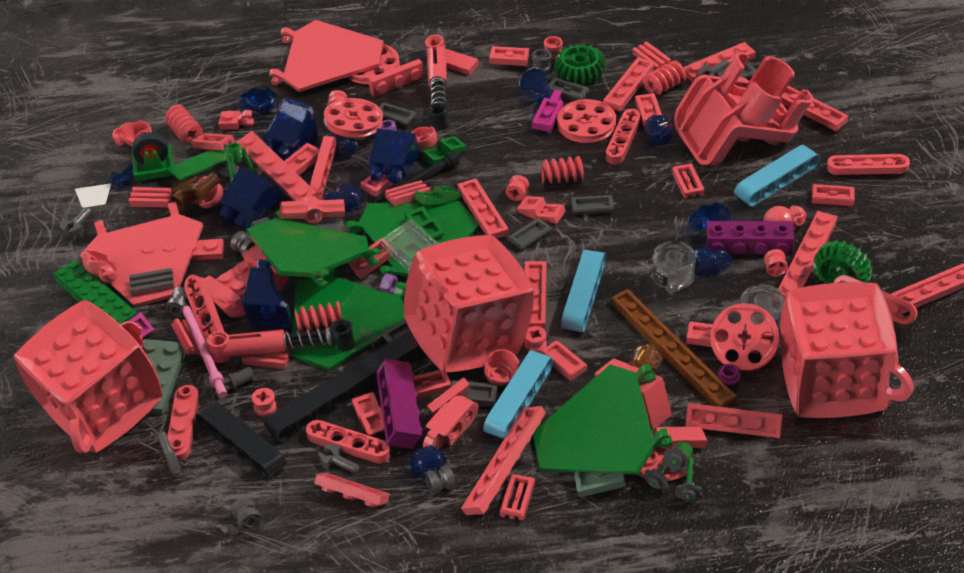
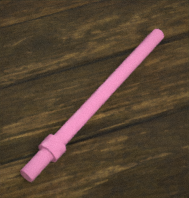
M185 306L182 311L209 372V381L212 387L216 389L219 398H225L228 393L224 386V378L216 368L191 307Z

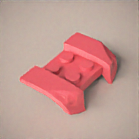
M256 245L242 254L243 262L238 263L217 279L211 276L204 278L214 304L230 318L247 315L243 302L270 283L274 285L277 291L281 292L289 280V276L278 274Z

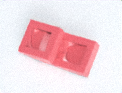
M526 196L517 208L519 213L532 219L540 218L544 222L557 224L566 212L564 205L546 204L544 197Z
M373 392L352 399L353 408L368 436L385 431L382 408L379 407Z

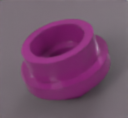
M726 364L718 371V378L725 385L732 386L740 381L741 374L735 365Z

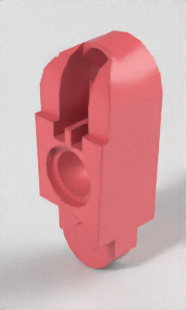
M456 395L448 403H445L426 425L431 430L424 439L423 447L434 453L445 443L451 446L474 421L478 412V404L460 395Z

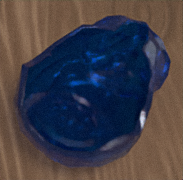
M530 68L520 77L519 87L525 94L532 95L538 102L543 101L544 98L550 99L551 89L547 83L545 73L540 68Z
M268 87L266 89L252 88L240 95L239 103L244 110L253 109L257 113H268L276 106L277 95L275 91Z
M332 132L325 135L335 137L336 139L334 156L340 158L356 152L358 144L355 139L339 136Z
M343 184L338 186L333 192H326L324 200H344L345 211H348L350 209H358L362 204L363 196L354 185Z
M714 202L710 205H701L698 210L691 212L688 224L691 226V229L698 231L706 228L707 221H731L732 217L728 207Z
M699 247L691 252L695 259V269L691 260L688 263V267L699 277L703 274H718L721 270H726L730 266L732 257L724 249H717L715 251L709 247Z

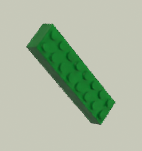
M76 260L53 273L56 283L78 302L82 300L91 302L110 315L119 324L129 321L138 315L134 309Z

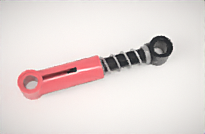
M432 35L425 40L428 85L431 89L432 101L428 108L432 127L436 130H442L447 128L451 122L448 108L445 104L446 94L444 93L447 86V52L443 37Z
M346 319L334 321L324 331L316 329L314 332L306 330L304 333L296 331L294 334H289L288 332L285 334L284 330H273L233 335L217 331L210 334L207 338L209 352L213 361L217 363L226 362L231 357L285 352L288 346L294 349L296 345L305 347L306 344L315 346L316 343H322L323 345L332 344L337 350H348L354 345L352 323Z

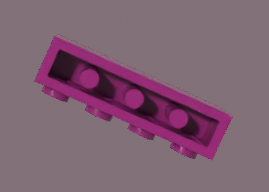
M707 221V254H766L768 251L775 249L783 251L784 254L793 253L794 233L792 221Z
M384 359L377 371V380L386 443L388 446L413 449L423 435V428L420 426L419 421L420 410L417 408L416 402L417 391L414 390L413 384L414 373L411 371L409 362Z

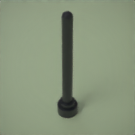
M450 151L444 155L442 161L392 188L422 181L444 168L452 169L460 164L459 158L454 151ZM385 191L375 197L377 203L387 200L385 198Z

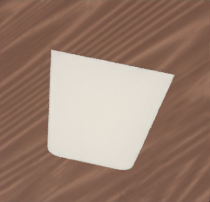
M111 184L75 189L81 206L85 208L106 204Z

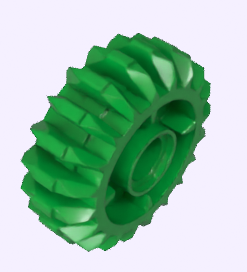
M569 45L568 48L558 51L554 69L558 78L564 81L582 85L585 83L591 84L592 81L597 82L598 78H602L605 70V57L601 51H598V48H592V45Z
M838 240L834 242L828 241L819 248L813 260L814 274L818 275L819 281H824L825 284L834 283L835 279L842 275L851 276L864 283H868L871 279L873 267L870 264L871 260L866 259L867 254L860 252L861 248L853 247V243L848 245L845 240L841 243Z

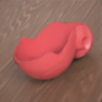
M141 120L136 123H124L121 127L114 130L112 140L118 146L127 144L132 146L135 138L139 135L152 132L151 127L148 123Z
M208 176L202 177L198 182L201 183ZM217 184L209 191V195L196 204L204 209L215 207L223 198L222 186Z
M774 206L765 213L763 221H792L794 231L797 226H801L805 222L806 212L799 206H791L790 209L783 206Z
M88 250L84 252L82 262L88 272L98 275L104 284H111L112 281L116 280L119 275V270L116 268L117 262L109 261L107 254Z

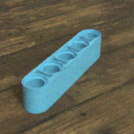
M800 145L742 180L736 186L734 195L749 206H754L813 170L818 165L820 156L805 145Z
M583 250L563 312L562 329L584 333L603 273L605 253Z
M532 350L529 351L487 416L483 429L485 433L505 439L522 410L530 405L550 373L553 365L552 357Z

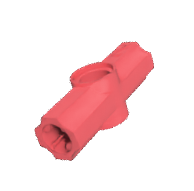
M310 196L303 201L281 202V219H305L307 222L314 224L322 219L345 217L344 200H319L317 197Z

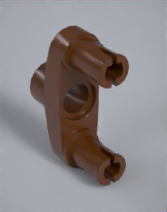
M213 172L201 183L198 182L199 180H196L198 177L193 175L171 189L173 194L171 201H176L177 208L184 210L190 204L198 203L209 195V191L221 181L219 178L216 179L218 176Z

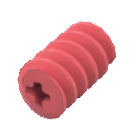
M677 60L671 61L643 77L645 89L649 93L657 95L667 91L668 88H673L674 85H679L680 82L686 81V73L682 64Z
M175 105L166 112V124L184 144H192V140L203 134L202 127L184 106Z
M579 156L575 157L574 162L571 157H568L566 163L563 158H559L558 164L555 159H551L550 165L547 159L543 160L541 166L543 185H545L546 179L549 180L550 185L553 184L554 178H556L558 184H561L562 178L565 179L566 183H569L570 177L573 178L574 182H577L578 176L584 181L583 164Z
M336 301L335 308L329 302L326 309L321 304H318L317 311H315L312 305L309 307V312H306L304 307H301L300 313H297L295 309L299 333H304L305 328L309 332H313L314 327L321 331L322 325L325 328H329L334 321L342 319L339 301Z

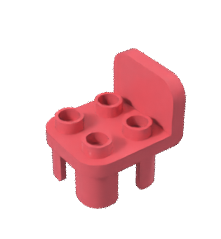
M737 52L722 77L700 75L693 81L676 109L674 125L678 134L700 164L719 165L737 139L743 142H748L750 138L761 139L771 145H778L780 142L792 140L798 131L797 123L812 103L813 96L808 90H801L788 111L781 103L780 97L794 78V71L787 63L776 57L767 56L763 59L750 81L737 80L750 59L747 53Z

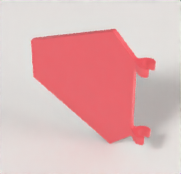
M318 20L307 24L297 31L282 28L281 35H287L283 36L282 42L290 43L292 41L285 72L283 73L277 69L270 70L269 76H275L272 78L271 84L278 85L285 81L295 90L301 92L377 68L380 64L384 45L383 40Z
M176 201L168 203L170 217L107 233L103 220L95 222L98 235L80 254L82 258L86 250L97 251L107 254L109 261L117 262L116 268L119 270V275L109 285L134 308L171 298L173 290L176 287H180L193 254V249H185L184 244L191 248L194 247L195 242L197 243L200 237L203 223L180 215ZM173 242L176 248L173 251L167 252L163 249L164 244ZM145 244H153L155 250L152 253L146 254L143 252L142 247ZM172 268L174 276L173 289L131 295L129 275Z

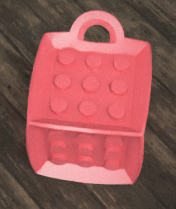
M493 235L454 239L416 252L406 283L404 318L420 347L442 372L479 368L485 366L488 355L497 349H506L514 353V355L519 353L530 325L535 289L515 257Z
M861 282L829 283L797 288L786 293L780 322L781 355L787 391L795 414L798 417L835 418L869 414L886 410L891 400L905 401L911 396L914 391V384L907 371L899 365L896 336L891 314L878 284ZM890 373L895 374L901 382L900 389L889 387Z
M87 300L80 301L47 323L14 355L17 369L25 385L49 416L71 437L73 447L78 453H86L88 451L97 453L137 424L163 397L157 373L141 346L115 319Z

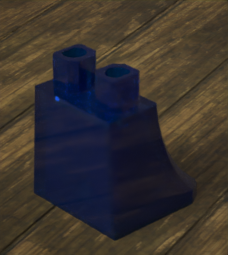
M283 98L271 125L263 135L264 143L283 161L306 143L312 144L318 139L314 110L308 105Z
M377 128L369 157L370 177L372 180L380 181L382 175L385 174L388 175V180L391 183L399 184L402 177L407 176L413 162L420 155L416 133Z
M240 166L220 200L224 206L219 215L231 222L237 213L238 216L234 223L246 229L251 221L258 220L271 206L282 201L285 195L271 181Z
M258 259L256 267H250L242 302L250 326L291 327L293 322L288 304L278 294V286L275 280V273L271 268L272 265L268 260Z

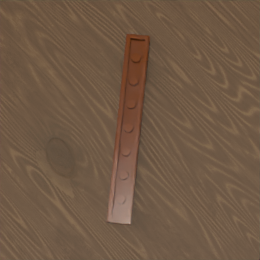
M629 289L610 298V303L712 406L729 407L737 402V396Z

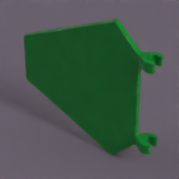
M452 201L440 205H423L420 202H408L394 206L392 203H368L359 222L351 220L345 223L349 229L346 233L358 235L363 230L373 244L382 238L393 251L394 256L387 260L390 266L385 265L379 268L383 274L380 276V279L385 274L408 277L412 262H408L398 253V247L408 241L416 239L422 246L427 248L442 242L471 237L480 228L479 223L460 201ZM423 206L431 218L435 217L445 231V235L428 242L424 241L404 218L405 213Z
M278 218L247 228L249 237L279 275L311 277L318 287L328 285V282L322 278L329 275L328 270L363 256L371 266L379 264V260L375 259L374 255L380 254L381 251L378 248L369 250L366 236Z
M337 267L328 270L329 275L322 277L328 282V285L324 287H318L311 277L296 281L292 334L298 331L295 309L297 313H300L301 307H304L306 312H309V307L312 305L315 311H317L318 304H321L326 309L329 302L335 308L336 301H339L341 318L352 323L354 345L348 350H337L332 344L323 345L322 343H316L315 346L306 344L305 347L296 345L294 349L291 347V358L331 371L372 346L371 339L377 335L381 337L382 332L405 320L402 299H405L406 283L399 281L392 295L337 277L341 272ZM322 325L321 331H324L326 328ZM362 328L366 330L362 334L358 332ZM369 332L373 333V334H372L370 337H368V338H365V337H364V336H365L366 334H368Z
M612 364L608 365L542 423L533 433L540 470L638 475L655 447L665 448L673 445L672 437L668 435L666 428L660 429L654 436L652 435L640 387V382L650 383L656 380L655 372L651 370L650 364L641 366L636 373Z

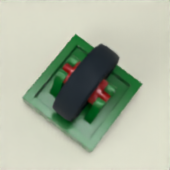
M147 132L135 138L132 144L135 182L174 176L166 170L167 167L174 165L172 145L168 144L163 136L154 132Z

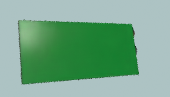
M225 147L222 151H207L167 167L166 170L181 181L227 162Z

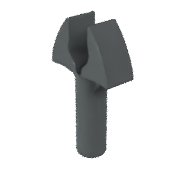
M725 59L713 67H709L705 63L700 67L697 76L702 73H709V76H715L716 73L729 66V61Z
M88 207L84 208L73 221L64 219L61 226L63 235L68 232L70 238L83 233L84 229L81 224L92 213L91 209Z
M158 433L157 438L171 474L180 473L181 468L176 453L173 452L166 433Z
M324 445V452L329 454V456L318 452L320 463L326 470L332 464H336L354 474L359 470V465L340 456L342 454L341 446Z

